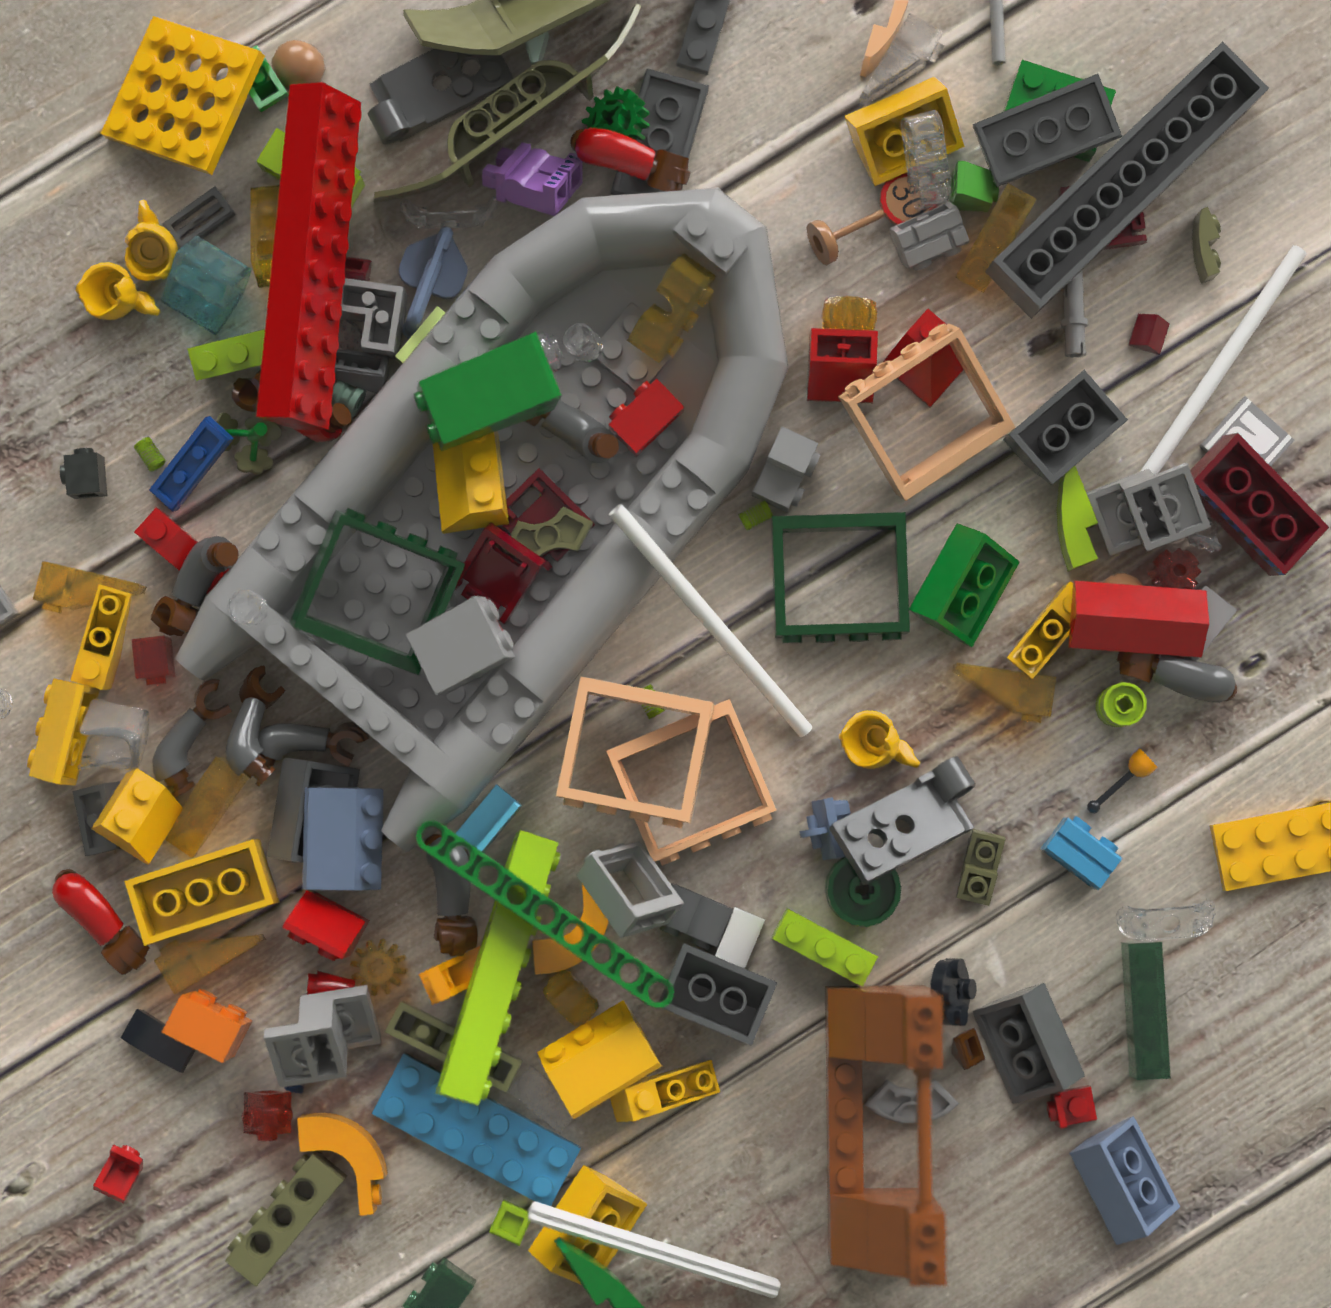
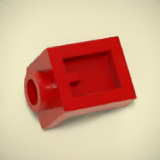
M1089 1085L1050 1094L1051 1101L1046 1102L1049 1121H1055V1125L1059 1129H1065L1067 1125L1097 1120L1092 1088Z

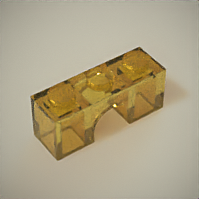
M683 253L670 265L656 289L658 293L669 301L672 312H667L654 303L641 315L627 341L658 363L668 354L674 357L684 343V340L680 338L684 330L688 333L699 318V315L695 313L699 305L704 307L713 295L714 290L710 287L717 276Z

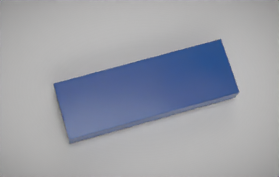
M211 416L205 417L149 491L172 512L178 511L234 438Z

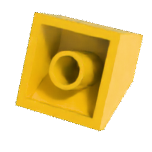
M136 768L125 774L91 829L146 865H149L184 808L164 785Z

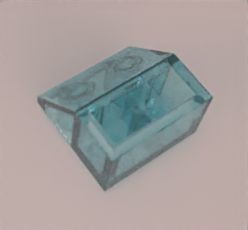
M196 235L176 252L161 302L212 334L217 335L243 296L252 269Z

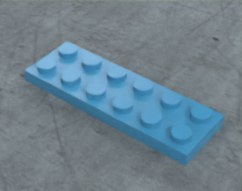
M404 1053L372 1114L531 1200L551 1207L581 1147L489 1097L485 1101L480 1100L479 1105L474 1106L435 1094L441 1072Z

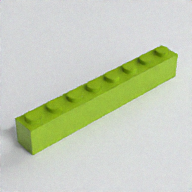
M520 830L514 836L505 868L548 897L551 885L547 884V879L550 871L555 872L559 863L561 853L556 852L559 842ZM518 885L511 886L507 891L508 901L513 905H520L524 902L526 898L524 889ZM495 900L435 1094L474 1106L479 1105L480 1100L485 1101L491 1087V1080H487L491 1066L496 1067L501 1054V1047H498L497 1044L500 1034H506L511 1021V1014L507 1013L510 1001H516L521 988V981L517 980L520 968H526L531 955V949L527 948L530 935L535 936L538 929ZM538 907L535 911V918L540 923L541 917L537 916Z

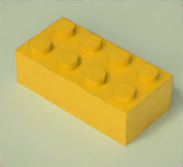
M252 839L124 881L144 946L280 902L260 839Z

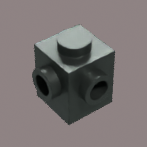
M93 448L74 449V454L63 455L64 465H60V479L62 484L66 485V495L73 499L107 496L105 459L102 455L94 452Z

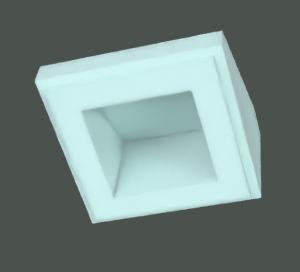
M548 31L525 42L531 66L538 61H542L549 40Z

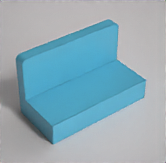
M496 784L455 834L484 853L523 805Z

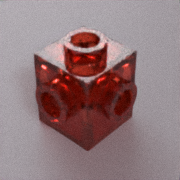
M1179 547L1172 552L1165 549L1152 561L1155 567L1147 573L1152 578L1151 583L1154 587L1193 589L1198 585L1195 578L1202 571L1197 567L1199 565L1197 558L1190 551H1183ZM1174 566H1176L1183 573L1182 577H1178L1174 574Z
M279 1090L244 1092V1111L242 1113L244 1133L257 1135V1141L278 1140V1134L291 1133V1121L293 1118L291 1092Z

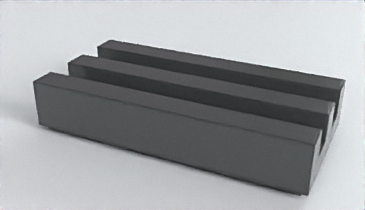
M214 186L166 220L162 225L170 231L178 247L184 252L236 214L216 186ZM216 198L218 200L217 203L212 205L203 213H200L198 216L193 218L190 222L181 227L179 230L175 231L173 229L175 226H177L182 221L187 219L189 216L194 214L196 211L201 209L203 206L211 202L213 199ZM224 208V211H223V212H221V213L218 214L216 217H214L213 219H211L209 222H207L206 224H204L202 227H200L199 229H197L196 231H194L192 234H190L189 236H187L185 239L181 240V238H182L183 236H185L186 234H188L190 231H192L193 229H195L197 226H199V225L202 224L204 221H206L207 219H209V218L212 217L214 214H216L217 212H219L221 209Z

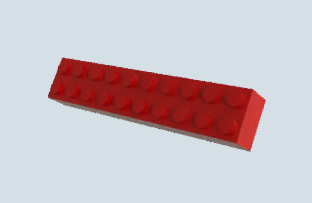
M324 82L290 84L256 414L257 418L300 430H329L332 415L331 404L333 385L336 379L335 364L339 348L338 334L340 318L342 316L341 303L343 286L345 284L346 253L349 248L348 233L352 216L351 203L353 187L355 185L354 173L356 154L358 153L359 122L362 117L360 101Z

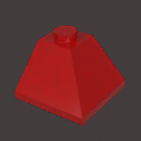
M927 309L905 333L883 362L893 361L902 355L901 351L903 348L914 342L920 343L929 337V332L933 328L946 323L930 309ZM947 344L897 377V379L926 405L931 407L964 369L950 344Z

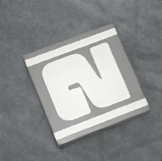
M1245 396L1199 447L1207 453L1223 435L1239 433L1272 466L1293 443L1294 439Z

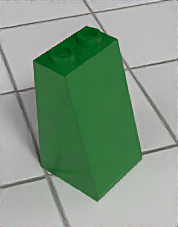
M536 332L418 381V392L414 393V399L420 413L425 411L430 424L426 425L430 440L433 444L438 443L441 451L553 411L561 397V392Z

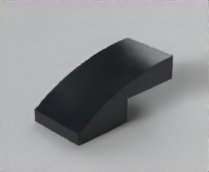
M136 1009L121 1039L164 1065L183 1073L196 1050L162 1033L166 1024L145 1010Z

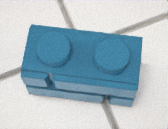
M1077 816L1073 820L1064 817L1043 844L1041 850L1092 889L1099 890L1122 860V857L1116 854L1119 848L1103 836L1098 840L1088 833L1091 827Z

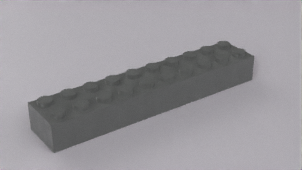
M1221 42L992 261L985 273L1032 319L1265 94L1269 87L1224 42Z

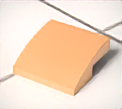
M909 0L894 1L887 28L876 24L873 25L860 76L867 77L889 53L899 34Z

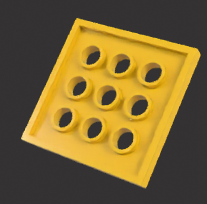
M153 16L100 134L120 144L213 175L265 55L259 50ZM175 50L173 59L164 63L165 55L169 51ZM201 59L200 67L190 72L191 64L195 60ZM223 68H228L226 77L216 81L218 72ZM157 80H162L159 90L151 93L152 84ZM188 88L186 98L177 102L178 93ZM214 97L215 102L212 108L203 111L205 101ZM148 109L147 118L144 121L137 122L139 113ZM175 118L174 126L164 132L163 128L166 121ZM201 127L200 136L190 141L191 132L195 128Z

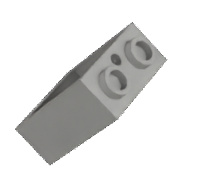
M640 841L628 845L621 843L609 850H595L584 859L585 864L577 874L581 883L620 938L669 924L684 904ZM623 870L646 902L632 906L610 874Z

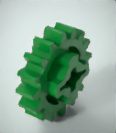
M616 87L614 93L605 89L604 98L600 99L595 96L593 99L596 105L593 108L586 107L585 110L590 115L589 118L582 119L581 123L587 126V129L590 127L608 129L635 140H645L646 137L641 131L642 129L649 128L650 124L643 119L650 113L643 107L645 101L627 88L624 91L622 88Z

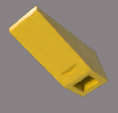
M1071 581L1063 585L1007 656L1009 661L1031 679L1038 674L1069 636L1073 583Z
M101 584L98 585L70 681L100 690L112 689L123 648L132 597L131 593Z
M707 1060L642 1078L610 1097L616 1122H634L720 1093L712 1060Z

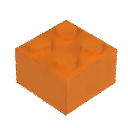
M199 989L198 992L191 991L180 995L162 1033L221 1063L235 1057L253 1021L245 1017L247 1012L233 1004L225 1007L215 1002L217 996L203 989Z

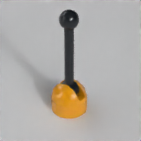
M1139 748L1129 759V771L1096 801H1090L1087 804V810L1093 814L1099 812L1100 805L1133 776H1149L1158 767Z

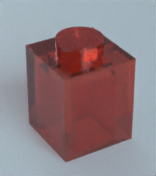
M163 635L131 639L135 678L137 680L146 681V686L167 684L166 678L176 677L172 638Z

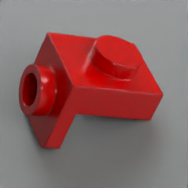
M113 1145L110 1149V1156L93 1185V1190L124 1204L143 1169V1159L139 1157L140 1153L127 1145H122L121 1148Z

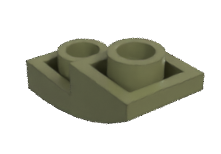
M1208 207L1201 209L1195 216L1192 232L1194 262L1201 284L1213 280L1220 273L1219 268L1221 267L1217 251L1210 248L1220 238L1221 227L1215 214L1211 215Z
M976 829L972 830L958 885L957 898L987 906L990 905L998 876L997 869L1006 840L1004 836Z

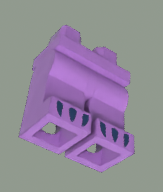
M524 142L516 150L502 147L497 153L496 166L487 164L482 171V185L496 190L497 201L505 203L508 200L513 204L552 216L558 214L567 203L568 198L570 199L582 184V161L578 158L577 154L569 153L563 159L552 156L540 148L531 149V144Z

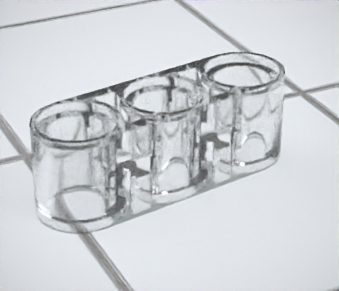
M931 110L902 118L901 132L910 195L914 207L921 211L951 202L952 189L944 129L939 113L936 110Z

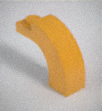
M582 884L583 913L580 920L604 936L609 921ZM576 926L571 932L563 936L567 943L575 944L580 941L582 932ZM551 938L534 939L532 941L535 975L560 972L583 961Z
M480 946L465 952L463 956L454 957L418 974L432 1005L468 988Z
M309 1113L299 1116L297 1122L300 1152L327 1150L343 1156L351 1164L356 1175L359 1216L373 1215L377 1210V1205L382 1204L381 1185L375 1184V1180L384 1179L388 1174L383 1153L375 1139L361 1125L341 1115Z

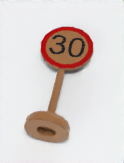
M906 172L886 181L883 185L879 200L881 210L835 232H832L829 226L821 220L810 222L807 224L806 231L815 255L827 266L838 258L837 239L885 216L891 223L898 225L937 208V195L933 185L927 178L918 173Z

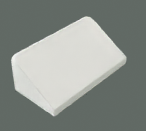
M734 907L714 956L745 968L765 919Z

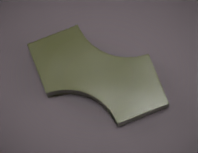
M562 507L555 517L544 523L528 524L518 521L510 536L540 557L557 549L579 552L594 523ZM503 548V552L517 558L516 556H514L513 554H511Z

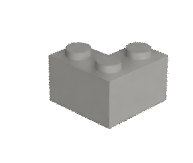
M345 278L341 318L364 321L361 348L364 353L385 355L396 359L395 355L400 349L408 294L403 286Z
M781 427L767 457L766 464L752 491V496L761 501L765 500L766 503L785 512H788L791 505L797 507L805 491L804 488L799 487L804 475L812 476L821 454L815 452L818 443Z

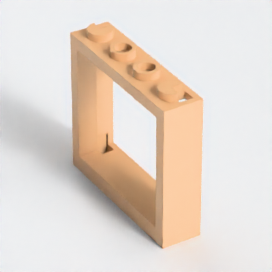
M950 323L947 325L941 324L933 328L929 332L928 338L920 343L914 342L902 349V355L893 361H885L877 365L873 369L874 373L864 380L858 379L853 381L845 388L846 392L838 396L893 491L905 501L1016 428L960 328ZM947 344H950L990 417L899 476L859 408L858 403Z
M580 676L556 796L564 798L563 805L583 809L584 803L597 805L596 811L616 815L617 809L629 811V818L649 822L650 816L663 818L662 825L682 828L683 822L691 824L714 703ZM589 694L700 716L681 810L570 788Z
M730 699L714 705L711 722L723 717L726 718L762 806L660 849L657 847L648 823L635 819L650 857L654 862L659 860L662 866L679 859L678 852L690 847L692 853L710 846L709 839L721 834L724 840L741 833L742 831L739 826L752 821L755 827L772 820L770 813L776 811V807ZM690 715L606 751L627 800L639 802L621 760L697 729L700 716Z

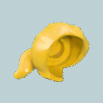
M139 201L138 224L129 230L125 237V243L128 245L124 258L126 267L131 275L138 280L156 281L165 279L178 264L177 243L170 231L159 225L158 218L148 206L147 201Z
M105 262L91 266L76 285L75 290L79 295V299L83 302L86 311L98 319H120L132 309L142 314L158 316L161 312L156 307L154 298L147 292L137 291L128 271L114 263Z
M866 710L855 714L839 734L841 747L844 749L845 754L858 767L864 769L880 768L889 764L893 759L901 764L918 768L920 765L912 748L907 742L900 740L892 721L886 715L877 711Z

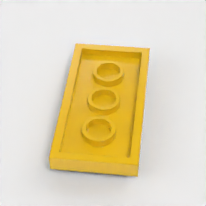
M1331 802L1210 825L1223 891L1331 871Z

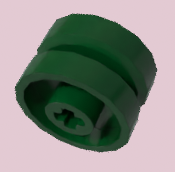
M846 856L842 857L833 864L826 876L824 891L828 905L839 918L852 925L869 927L882 923L894 913L900 902L902 887L897 871L894 870L866 884L868 891L866 894L861 895L856 892V886H860L861 880Z

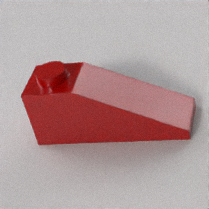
M157 507L134 531L135 534L179 571L190 550L198 543L194 537ZM226 570L225 572H221L215 578L207 594L213 589V587L218 583V581L224 576V574L228 570Z

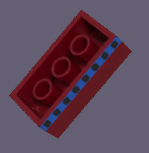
M1239 433L1223 435L1190 470L1205 511L1269 576L1285 575L1329 528Z

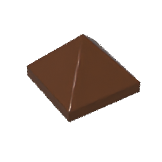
M971 1028L953 1038L951 1053L964 1070L985 1060L975 1028Z

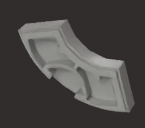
M886 1079L864 1102V1105L871 1111L885 1119L898 1123H917V1088L899 1087ZM935 1079L931 1080L932 1121L946 1115L959 1104Z

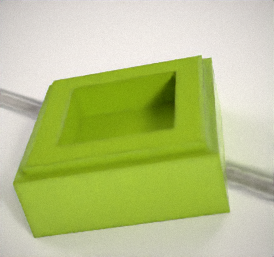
M503 1199L489 1232L520 1246L530 1223L527 1218L528 1210Z

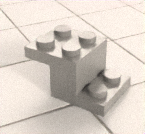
M1187 463L1155 475L1150 469H1146L1086 492L1110 556L1140 544L1143 545L1146 551L1211 527Z
M364 985L300 996L298 1024L267 1028L264 1030V1041L279 1087L281 1088L347 1077L348 1049L381 1044V1033L368 987Z

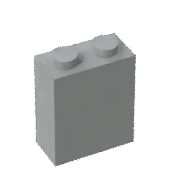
M474 596L406 634L435 695H447L515 658L512 651L514 643L508 632L501 629L497 621L499 617L498 610L490 599L487 600L486 597Z

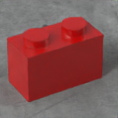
M657 378L651 384L648 381L641 384L633 393L636 398L627 407L622 403L609 416L612 420L608 424L609 430L635 457L643 452L684 412L685 407Z

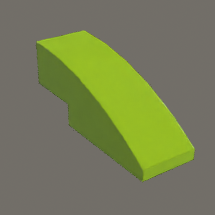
M1074 466L1060 478L1056 508L1060 547L1068 571L1098 559L1086 530L1098 524L1077 468Z

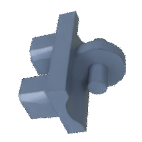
M833 797L812 801L813 815L806 816L809 829L799 831L800 837H810L812 848L821 849L823 860L845 857L829 827L832 823L851 814L848 801L833 800Z

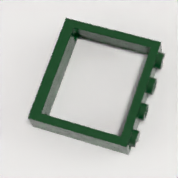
M347 508L346 512L343 513L336 510L289 622L297 629L419 675L422 667L412 646L407 654L307 614L344 525L445 566L421 625L445 613L465 564L456 559L458 553L451 549L440 546L438 551L426 546L428 540L409 533L408 537L405 538L395 534L397 528L378 520L375 526L365 522L366 515Z
M906 512L772 516L775 638H782V643L798 644L802 643V637H815L816 643L835 642V636H849V642L869 641V635H882V641L902 640V634L910 632ZM895 530L898 622L786 625L783 533Z

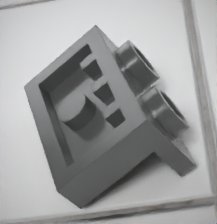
M121 781L102 783L72 791L85 856L121 849L91 829Z

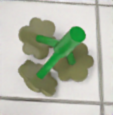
M255 411L252 417L245 420L244 424L248 430L237 429L238 422L236 419H231L228 413L219 414L216 422L234 438L225 451H229L232 445H237L240 437H246L251 445L244 446L242 452L235 454L234 459L237 461V469L243 473L250 472L256 475L261 474L263 470L270 469L273 466V460L268 456L266 449H258V442L264 447L269 446L272 440H277L281 437V427L277 423L257 418V411Z

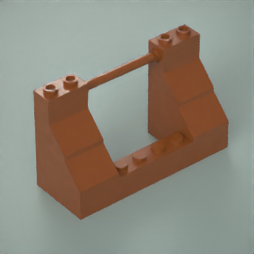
M925 985L825 986L828 1257L830 1263L836 1266L907 1278L910 1286H946L945 1212L932 1194L930 1076L932 1075V1068H943L942 996ZM862 1060L904 1064L907 1069H913V1074L917 1075L918 1188H864Z

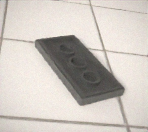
M646 68L638 97L645 101L643 107L650 113L643 119L650 126L641 131L646 137L645 140L637 139V141L654 149L655 155L656 151L663 149L689 158L709 91V85ZM616 171L611 188V195L664 192L648 186L647 179L644 181Z
M1099 74L1080 80L972 125L996 188L1122 137Z

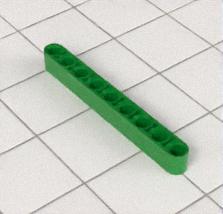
M427 821L418 828L416 841L424 852L646 1005L654 1008H663L672 1001L674 989L666 978L450 829L436 821ZM434 827L440 831L442 838L438 845L427 846L423 843L421 835L425 829ZM463 847L469 852L470 859L466 865L457 866L451 862L450 852L454 848ZM491 866L497 871L498 878L493 885L486 886L479 881L478 873L482 867ZM518 885L524 889L526 898L522 904L513 905L508 901L507 891L511 886ZM540 905H548L554 912L553 920L547 925L540 924L535 918V911ZM570 924L577 925L582 932L580 941L575 944L567 943L563 936L564 929ZM600 943L606 945L610 951L608 960L602 964L595 962L592 958L593 948ZM627 963L634 964L638 970L637 978L630 983L624 982L620 976L621 967ZM656 982L661 983L666 990L665 997L659 1002H653L648 995L650 986Z

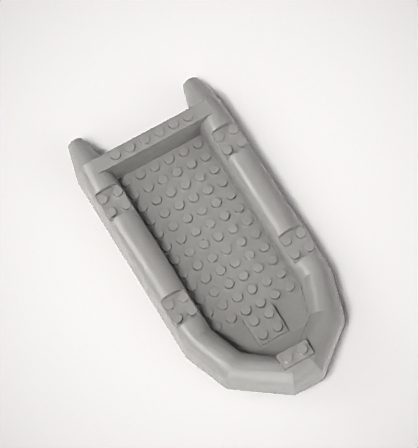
M719 188L584 197L493 256L240 555L237 562L229 568L208 593L175 659L190 673L205 681L258 644H261L409 767L410 771L381 829V832L404 851L409 852L418 845L416 833L423 823L436 821L445 826L464 813L661 577L613 521L609 513L615 507L622 504L673 563L748 473L788 370L767 227ZM536 332L541 333L538 338L551 370H558L553 372V375L561 392L559 400L591 416L607 429H609L608 424L612 421L609 418L610 414L622 403L627 407L636 398L633 395L635 390L645 381L651 384L657 378L685 407L684 412L637 457L616 437L619 443V450L614 457L603 463H594L587 460L570 445L541 427L545 420L543 418L536 426L523 421L498 430L506 499L540 468L595 523V526L589 531L579 552L570 550L559 562L550 554L545 557L553 567L547 571L542 566L505 625L499 621L506 609L503 606L501 607L497 620L502 629L508 632L514 643L512 651L515 658L447 695H435L422 668L419 675L410 673L297 629L289 622L336 510L343 513L346 512L347 508L366 515L365 522L375 526L378 520L397 528L395 534L405 538L408 537L409 533L428 540L426 546L438 551L440 546L451 549L458 553L456 559L463 563L484 528L446 534L442 533L433 444L426 429V425L430 424L425 411L420 413L414 399V393L418 392V381ZM532 486L510 509L519 517L541 494ZM344 525L307 614L408 654L411 644L406 634L420 627L445 566ZM502 525L497 526L508 535H511ZM497 544L496 548L503 552V547ZM505 553L507 556H509L521 565V560ZM464 579L462 585L454 590L445 612L467 601L461 593L469 583ZM434 827L425 829L421 835L422 841L433 835L438 829Z

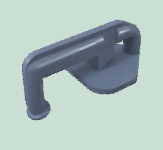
M449 226L440 228L439 232L433 236L409 245L402 257L399 266V276L406 285L417 289L402 330L405 337L409 339L421 326L420 324L431 294L443 299L454 298L460 293L464 284L468 268L453 239V230Z

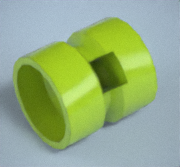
M1121 682L1106 687L1099 693L1096 699L1095 710L1098 718L1104 724L1111 727H1124L1137 723L1144 716L1147 700L1144 692L1138 686L1132 683Z

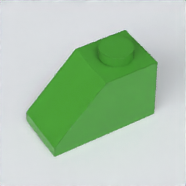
M958 161L950 178V203L956 205L959 211L989 212L993 202L998 201L999 187L996 188L990 170L966 161Z

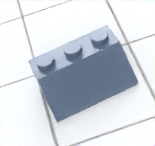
M305 788L302 889L381 890V829L383 827L384 789Z
M1134 1116L1086 1139L1070 1152L1075 1167L1079 1171L1116 1245L1149 1236L1180 1208Z

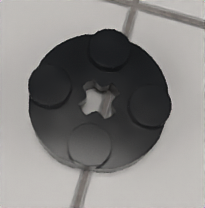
M948 958L940 960L934 967L930 989L942 996V1025L965 1026L968 1022L970 999H974L976 996V982L974 979H969L964 959Z

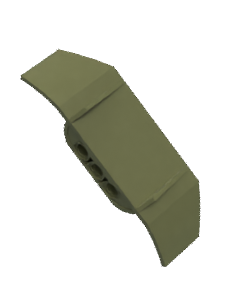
M476 0L468 5L450 9H404L403 16L421 46L466 54L501 55L610 0Z
M637 3L634 5L607 53L583 71L578 73L571 65L557 60L538 61L455 120L447 140L448 155L452 165L442 173L422 182L396 189L374 192V203L421 194L440 187L457 174L470 188L474 185L469 165L577 88L588 101L592 100L594 95L591 77L601 70L623 43L642 5ZM530 83L538 84L541 87L535 94L524 92V88ZM504 102L514 105L513 110L505 114L500 113L497 109ZM483 121L488 126L485 131L476 133L471 130L475 122Z

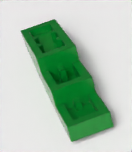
M561 1237L554 1240L584 1290L597 1306L607 1299L612 1308H644L634 1294L614 1273L594 1257Z

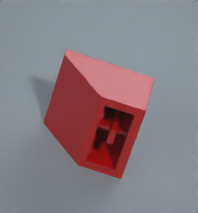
M811 328L809 335L807 401L841 402L838 396L846 392L845 388L850 383L858 379L864 380L874 373L873 369L877 366L878 331ZM874 393L860 403L873 404Z
M306 890L282 927L289 931L287 936L302 945L312 943L319 947L317 953L329 960L335 961L336 959H344L351 956L370 920L314 890Z

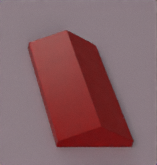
M1073 581L1068 648L1202 658L1209 628L1207 590Z

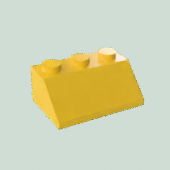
M935 77L844 116L853 144L874 186L965 147L948 90Z
M498 431L441 451L438 443L433 444L442 533L485 528L489 523H493L496 526L509 524Z
M53 678L52 685L49 684L44 693V703L47 704L44 717L41 716L36 725L35 734L39 736L36 749L31 750L27 761V767L30 768L29 776L59 785L76 786L100 689Z
M624 1000L537 1052L549 1079L573 1119H576L662 1067L642 1027Z
M583 1165L555 1208L630 1232L647 1206V1203L606 1175ZM543 1226L528 1250L550 1272L580 1285L581 1283L554 1240L559 1237L586 1251L605 1267H608L618 1249Z

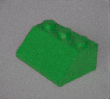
M957 523L915 596L909 610L929 625L963 644L973 647L1020 561L985 533Z

